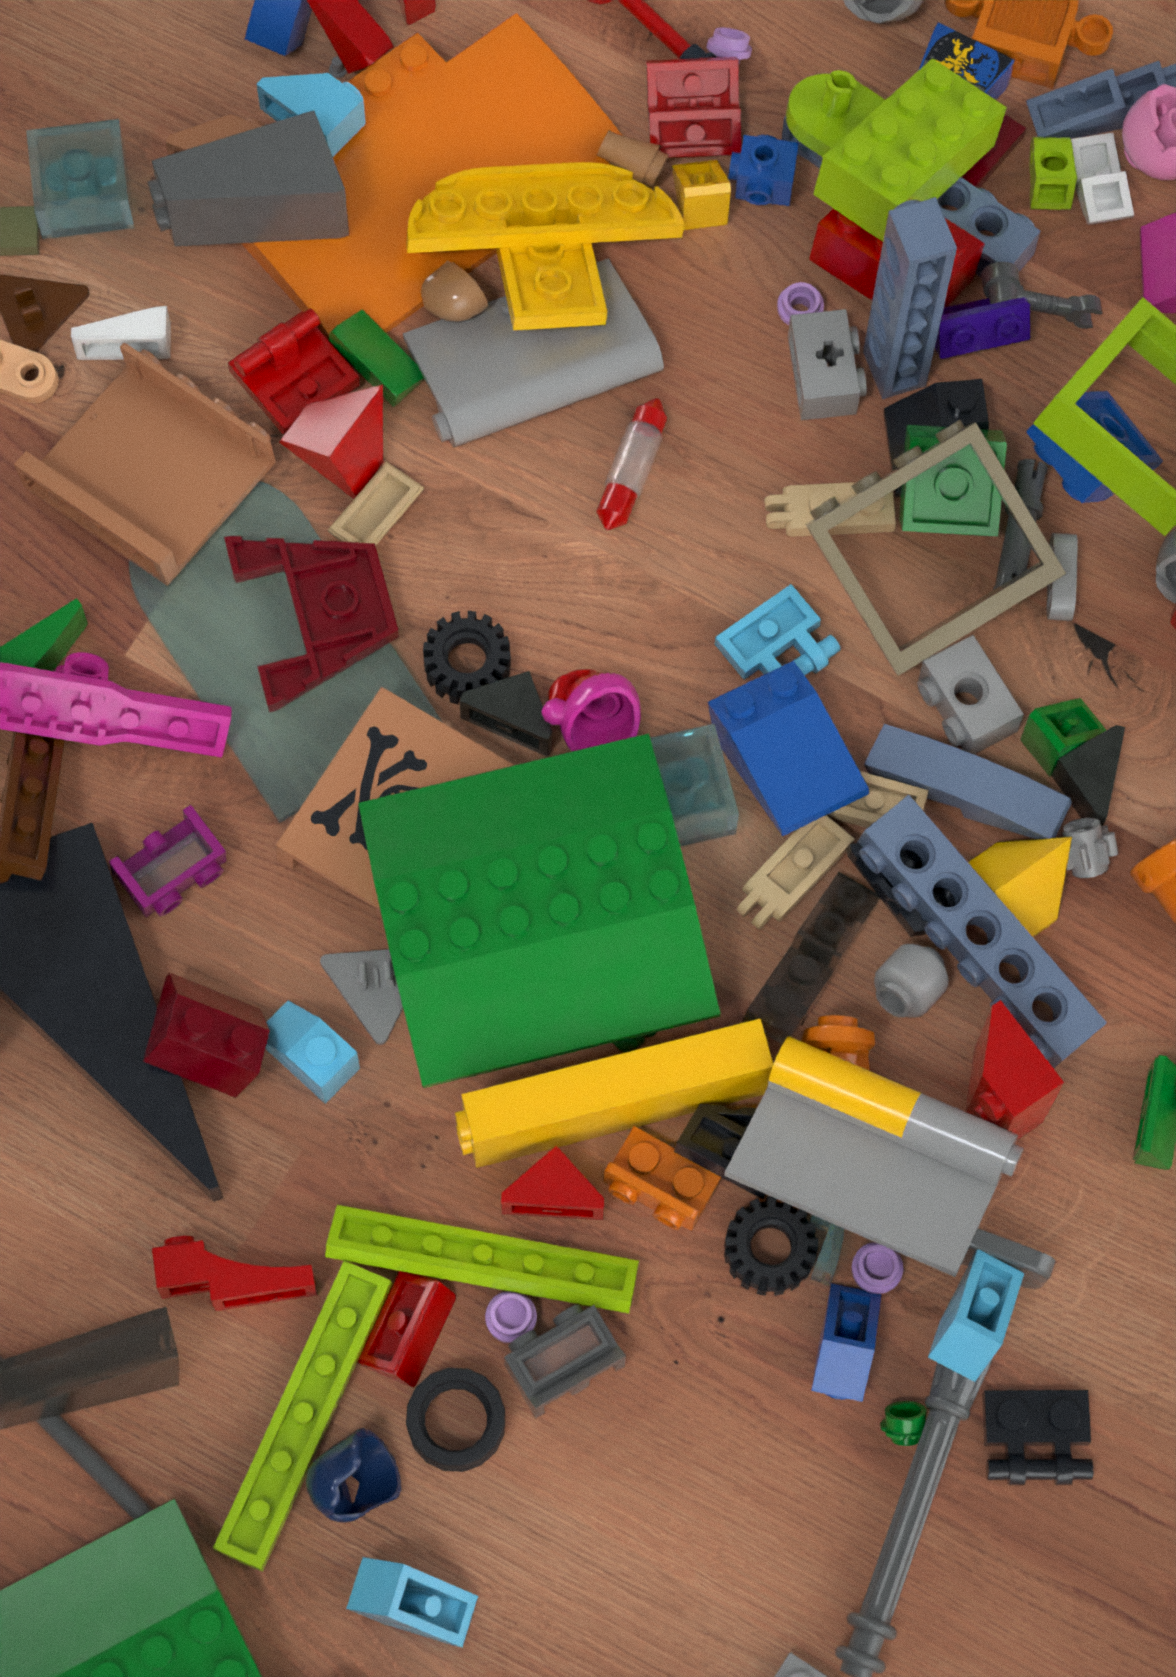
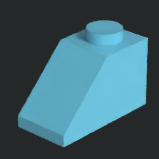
M329 73L265 77L256 84L260 109L276 121L314 110L332 157L366 124L362 94L351 83H341Z
M289 1000L266 1022L270 1032L265 1049L325 1104L360 1069L356 1050L322 1019Z
M977 1249L939 1322L928 1358L975 1382L1003 1344L1024 1273Z
M362 1557L346 1609L384 1625L462 1648L478 1596L405 1564Z

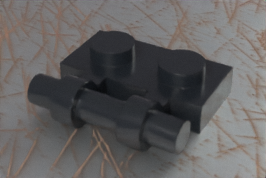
M985 1390L983 1392L984 1446H1005L1006 1459L986 1460L987 1480H1007L1008 1485H1025L1026 1480H1054L1055 1485H1072L1073 1480L1093 1479L1092 1459H1072L1071 1446H1088L1091 1443L1088 1390ZM1024 1446H1052V1459H1025Z

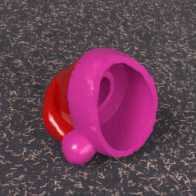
M576 669L557 677L549 688V701H546L541 714L547 723L560 725L566 746L572 752L637 736L641 720L640 701L635 687L624 676L609 672H598L592 669Z

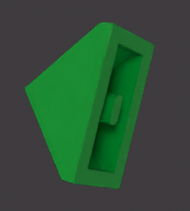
M1076 698L1035 708L1028 716L1020 741L1047 775L1051 777L1058 758L1105 732L1106 729L1081 698Z

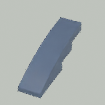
M1156 61L1115 76L1112 68L1026 100L1037 136L1050 138L1070 137L1072 139L1123 129V121L1128 111L1142 95L1148 91L1155 90L1163 84L1176 88V63L1162 68L1160 61Z
M887 724L883 725L864 763L869 774L929 790L927 799L960 808L964 818L1034 839L1055 838L1072 803L1069 797L982 757Z

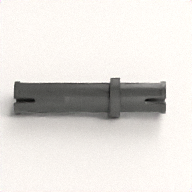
M1023 459L1017 465L1018 471L1014 487L1036 522L1043 515L1044 506L1040 500L1048 467L1040 461L1037 465V470H1033L1035 460ZM1007 506L1005 507V512L1009 516L993 590L1027 570L1031 546Z

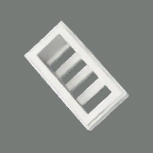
M167 306L148 308L71 328V339L77 359L124 360L120 350V346L124 342L138 352L142 349L149 351L157 359L170 358L171 323Z

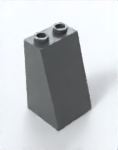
M314 110L152 160L155 179L148 181V186L154 202L152 205L153 212L160 231L169 230L175 246L335 239L349 236L345 188Z

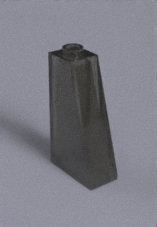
M167 1307L158 1308L1 1360L0 1430L179 1386V1356Z

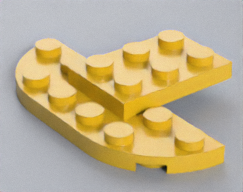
M592 162L482 167L457 172L439 180L435 184V190L429 193L422 201L420 199L416 201L408 220L406 247L407 253L496 248L513 331L606 325L608 311L592 243L682 238L685 224L678 208L663 190L656 186L653 191L646 185L634 180V172L617 166Z

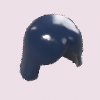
M359 1428L347 1438L331 1447L311 1464L307 1472L306 1488L313 1505L331 1521L348 1523L361 1518L370 1510L397 1499L401 1492V1477L396 1460L383 1440L371 1430ZM350 1476L359 1482L354 1503L351 1501L346 1484V1479Z

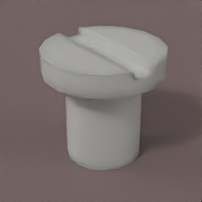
M334 57L329 67V73L335 78H342L347 73L339 57Z

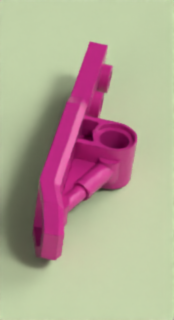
M86 652L68 655L64 665L58 666L55 671L0 662V729L99 746L131 742L221 758L223 756L232 716V707L125 689L112 681H108L109 667L103 658Z

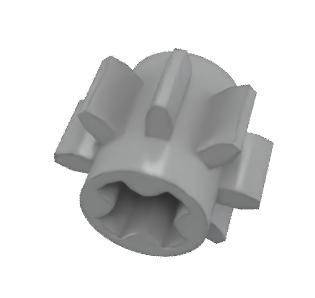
M1076 819L1063 827V837H1072L1066 871L1071 869L1073 876L1091 878L1101 875L1109 869V857L1119 855L1115 832H1109L1107 825L1101 826L1098 819Z

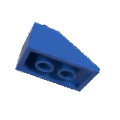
M794 661L707 702L714 739L782 836L869 794V788L819 695Z

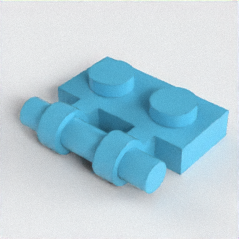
M792 584L717 635L714 643L743 680L758 670L765 675L781 667L775 658L792 646L800 653V656L793 661L804 675L811 671L818 673L829 664L828 659L841 650L838 641L832 635H828L819 643H816L811 637L810 633L820 627L821 619Z

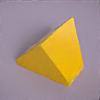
M1072 837L996 842L968 862L1032 937H1035L1057 921Z

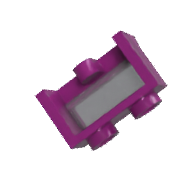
M192 805L183 809L184 820L163 835L159 830L148 835L143 840V849L123 863L118 856L109 861L112 875L123 886L146 918L155 911L159 917L170 913L184 900L180 895L182 892L195 883L200 888H204L214 882L224 872L221 865L227 861L226 851Z

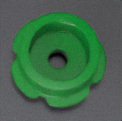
M899 1401L888 1405L885 1408V1419L880 1422L881 1431L885 1432L886 1436L891 1438L894 1444L900 1446L918 1444L927 1419L926 1407L914 1401Z

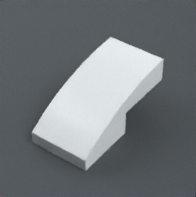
M1113 132L1071 139L1077 175L1075 189L1087 224L1091 225L1133 218L1134 211L1126 171L1121 172Z

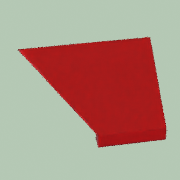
M383 384L307 404L279 443L351 498L355 499L383 463Z

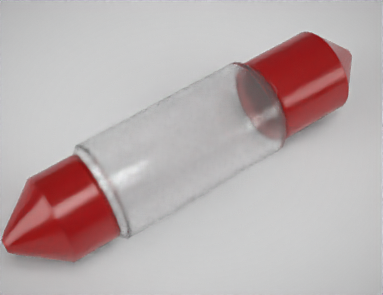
M654 398L636 408L632 421L626 427L605 481L606 487L596 510L597 516L607 531L627 524L636 499L640 497L663 439L662 432L667 422V416L659 398Z

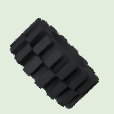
M468 610V618L462 619L459 611L451 613L452 621L448 623L442 617L437 621V630L430 628L427 633V642H424L423 645L424 669L430 687L435 685L437 695L443 698L445 694H448L450 703L457 705L463 692L508 678L510 675L511 655L508 636L504 637V629L499 623L495 626L492 625V617L484 614L482 620H478L476 611ZM465 643L479 646L486 655L484 665L472 673L456 671L448 661L450 652L456 646Z
M767 1197L766 1202H759V1198L752 1200L749 1207L745 1209L742 1206L736 1212L734 1220L730 1221L724 1243L725 1262L729 1263V1272L734 1279L738 1277L742 1281L741 1286L745 1289L755 1288L757 1289V1294L763 1296L766 1295V1292H774V1296L783 1295L784 1290L790 1288L793 1291L799 1287L800 1282L803 1279L806 1280L810 1274L818 1249V1238L815 1237L816 1227L813 1221L809 1223L806 1219L808 1213L801 1209L796 1210L792 1205L785 1202H776L774 1197ZM762 1229H778L787 1236L790 1241L791 1252L786 1260L776 1265H768L760 1262L754 1256L751 1250V1240Z

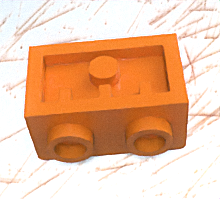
M633 1126L614 1161L609 1162L604 1170V1183L610 1185L608 1188L609 1193L629 1205H634L638 1201L653 1209V1217L671 1229L679 1230L683 1226L693 1231L720 1184L722 1177L673 1152L674 1148Z

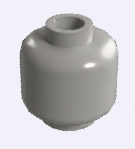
M903 944L896 949L876 971L874 978L876 997L880 1005L893 1016L908 1018L924 1015L944 994L949 983L947 970L944 967V961L940 954L930 947L916 944Z

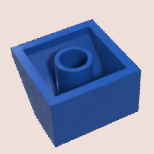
M1108 391L1085 392L1075 403L1152 470L1156 469L1163 462ZM1034 424L1026 431L1035 443L1034 450L1045 463L1054 467L1063 479V488L1072 498L1081 503L1104 501L1114 495L1109 488Z

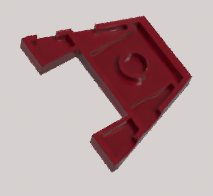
M231 535L224 537L235 583L280 572L285 573L303 639L305 655L257 666L269 713L279 710L399 637L398 625L375 543L313 540V544L287 543L284 541V538L266 537V541L243 540L242 536Z

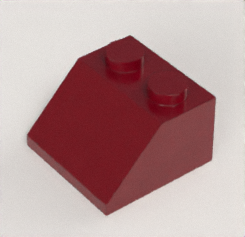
M169 972L164 981L143 1062L236 1098L259 1075L270 1030L261 1009Z

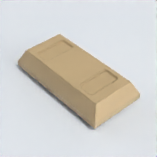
M386 461L331 525L328 532L341 542L375 543L376 546L421 494L424 487Z

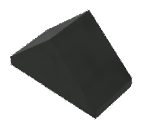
M529 671L463 692L459 700L461 719L546 757L549 756L552 750V730L541 714L543 706Z
M1118 725L1111 727L1058 758L1052 773L1053 779L1062 792L1071 799V805L1081 818H1096L1100 821L1101 826L1104 825L1108 815L1125 727Z

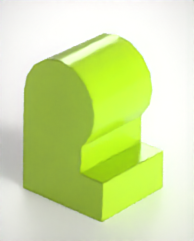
M1032 137L1029 153V171L1031 176L1030 209L1071 210L1077 181L1071 138Z

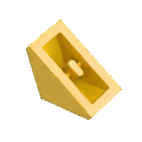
M718 160L672 165L678 208L685 224L684 230L728 225L731 187L730 181Z

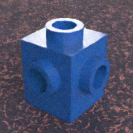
M744 135L741 153L732 152L728 179L737 181L735 199L746 200L754 205L770 203L790 206L799 143L778 140L770 135Z

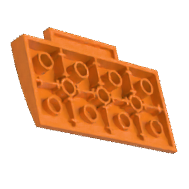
M515 13L448 62H445L417 32L347 81L355 86L363 96L366 124L333 157L345 188L349 236L335 239L241 244L301 311L305 312L307 309L312 308L321 321V324L316 327L328 341L331 330L362 309L387 333L424 306L421 296L422 285L425 279L445 262H454L469 274L496 254V248L407 253V228L412 208L418 199L422 201L429 193L435 190L436 182L457 172L482 167L574 162L611 165L605 159L597 156V153L608 131L618 135L622 134L575 76L518 13Z

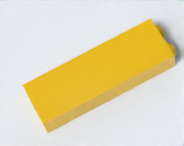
M756 1019L461 1094L463 1111L454 1113L457 1123L456 1131L462 1154L472 1153L476 1168L550 1150L555 1146L562 1147L632 1129L633 1126L640 1127L695 1112L699 1104L726 1105L764 1095L774 1063L761 1019Z

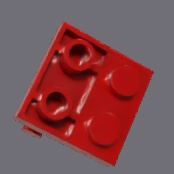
M312 308L307 309L305 312L301 311L285 323L280 322L260 336L257 343L228 362L229 372L283 435L286 434L307 404L348 394L360 386V376L316 327L321 324V321Z

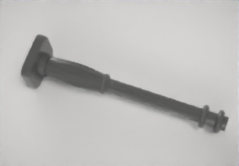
M977 1229L962 1262L963 1265L968 1266L973 1255L979 1249L1023 1272L1024 1276L1021 1286L1036 1290L1040 1289L1050 1279L1056 1260L1038 1250ZM992 1359L975 1382L938 1362L936 1363L930 1393L925 1399V1405L930 1411L859 1613L852 1612L847 1615L848 1624L854 1627L849 1645H841L835 1649V1655L843 1661L839 1671L852 1677H872L873 1673L880 1674L886 1669L884 1661L878 1658L884 1639L894 1640L897 1637V1630L890 1623L959 1422L969 1419V1410L987 1374Z

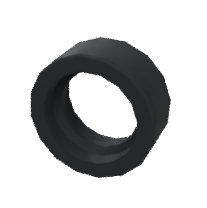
M446 1368L430 1374L416 1386L407 1404L406 1426L413 1448L426 1463L443 1471L465 1472L483 1465L496 1453L504 1436L505 1408L499 1391L485 1376L468 1368ZM451 1389L465 1390L474 1394L482 1402L487 1414L486 1428L482 1437L473 1446L463 1450H447L437 1445L428 1435L425 1426L426 1411L431 1401L440 1393Z

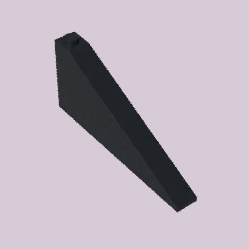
M90 823L54 835L50 838L46 870L41 881L11 874L7 882L0 883V996L213 1202L221 1200L223 1196L181 1076L143 1062L157 1006L94 825Z

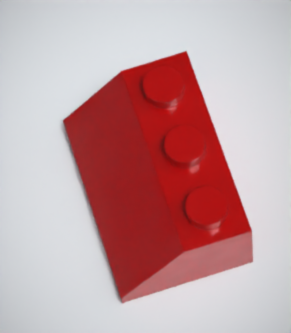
M999 1000L992 1005L974 1048L965 1112L1018 1134L1017 1140H1019L1044 1122L1064 1081L1003 1002Z

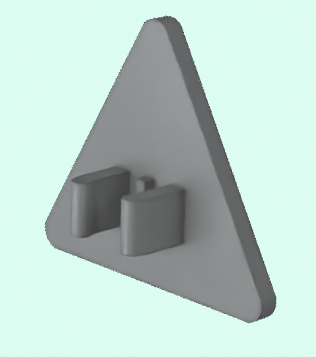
M389 949L323 955L320 959V964L374 1042L378 1045L385 1044L403 1010Z

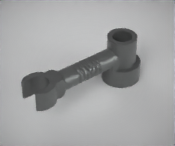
M1010 262L992 263L981 273L983 292L989 298L990 304L1026 297L1030 304V310L1065 317L1068 322H1073L1075 326L1083 329L1093 328L1091 313L1103 314L1101 301L1095 295L1064 298L1023 290V286L1020 285L1018 268Z

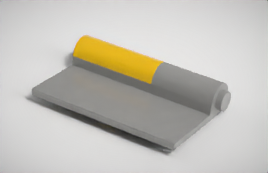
M788 1036L773 1064L768 1087L725 1170L724 1176L956 1277L1002 1174L1013 1176L1024 1148L1016 1145L1018 1134Z

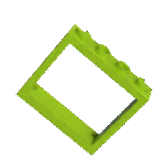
M1142 297L1054 397L1033 424L1162 535L1166 536L1176 525V490L1075 404L1127 344L1176 385V325Z

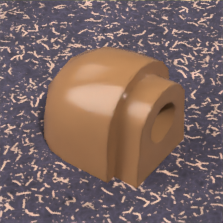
M445 262L425 279L421 288V296L425 308L434 316L449 322L469 320L488 307L487 299L479 285L454 262Z

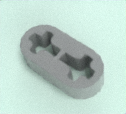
M1052 533L1049 546L1066 574L1047 585L1046 615L1048 620L1072 621L1076 604L1077 535Z

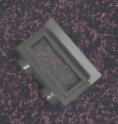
M580 1304L574 1305L553 1319L556 1325L555 1328L539 1337L535 1330L529 1331L508 1345L511 1353L504 1357V1365L535 1419L545 1414V1405L568 1392L571 1395L581 1392L589 1386L590 1379L612 1366L616 1372L625 1367L626 1355L616 1343L594 1305L584 1311Z

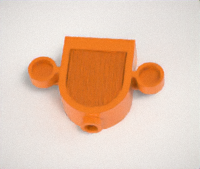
M944 0L946 9L954 16H970L979 19L972 37L973 40L1015 60L1011 77L1051 89L1054 88L1067 46L1078 48L1079 51L1086 55L1097 56L1107 51L1113 35L1112 24L1101 15L1092 14L1083 17L1080 21L1075 20L1079 0Z

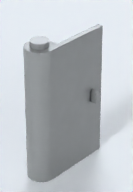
M609 258L596 263L608 311L606 325L513 331L506 296L487 302V309L469 320L449 322L441 319L403 333L404 341L436 400L439 413L432 415V420L441 442L449 440L455 448L664 369L658 342Z

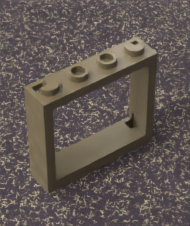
M958 420L952 425L945 427L935 434L939 443L924 452L921 451L918 445L893 460L897 466L895 470L880 478L877 471L867 475L851 486L856 494L841 503H838L835 497L823 502L820 506L810 511L813 520L805 524L898 676L1066 574L975 422H971L964 427L961 420ZM969 444L1040 562L898 648L828 533V530Z

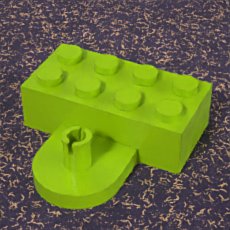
M932 58L886 100L856 81L852 74L843 70H836L831 72V74H816L801 80L791 91L786 109V122L789 130L799 142L823 157L813 195L883 242L888 212L895 209L899 204L908 200H919L921 202L934 197L938 199L995 146L1007 107Z

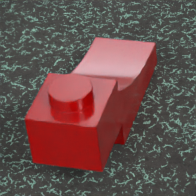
M193 1236L171 1237L163 1241L164 1246L152 1248L156 1288L162 1299L210 1292L211 1302L215 1311L318 1296L312 1265L270 1267L240 1263L208 1252L204 1241H195Z

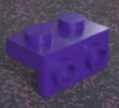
M1021 297L990 304L989 298L944 308L935 344V350L939 358L944 359L1030 340V304L1027 298Z

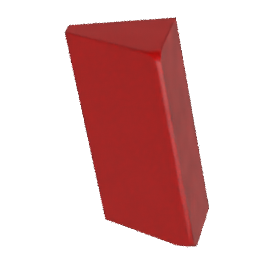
M399 1271L357 1363L399 1383L415 1387L455 1303V1293L440 1281L418 1274Z

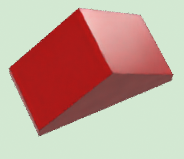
M555 1146L502 1192L501 1212L506 1215L603 1220L605 1198L565 1154Z

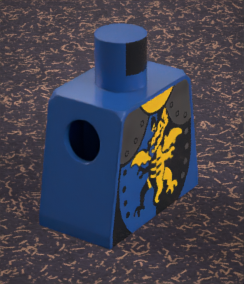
M938 22L934 28L919 70L933 58L997 100L1010 83L1015 60Z

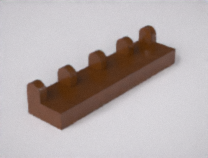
M13 731L11 748L7 758L8 768L5 787L1 796L0 883L7 882L11 874L41 881L45 873L65 742L63 739Z

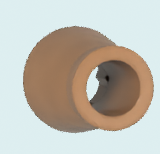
M611 131L607 132L597 153V156L605 159L611 165L634 172V180L651 188L654 187L669 155L659 150L660 145L625 137Z

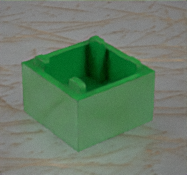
M907 425L904 453L917 445L924 452L939 443L935 434L945 427ZM980 429L1003 469H1005L1007 441L1003 431ZM968 444L902 485L899 511L902 531L998 537L1002 498Z

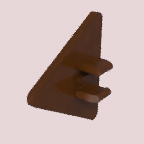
M0 274V313L11 341L14 345L34 352H38L89 297V289L85 285Z

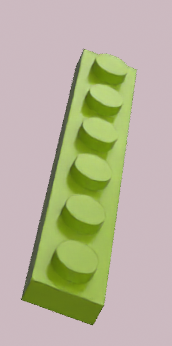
M342 1205L336 1206L326 1242L325 1253L327 1258L585 1306L594 1305L596 1308L628 1314L630 1313L639 1260Z
M343 1261L214 1544L213 1550L263 1572L392 1286L391 1280Z

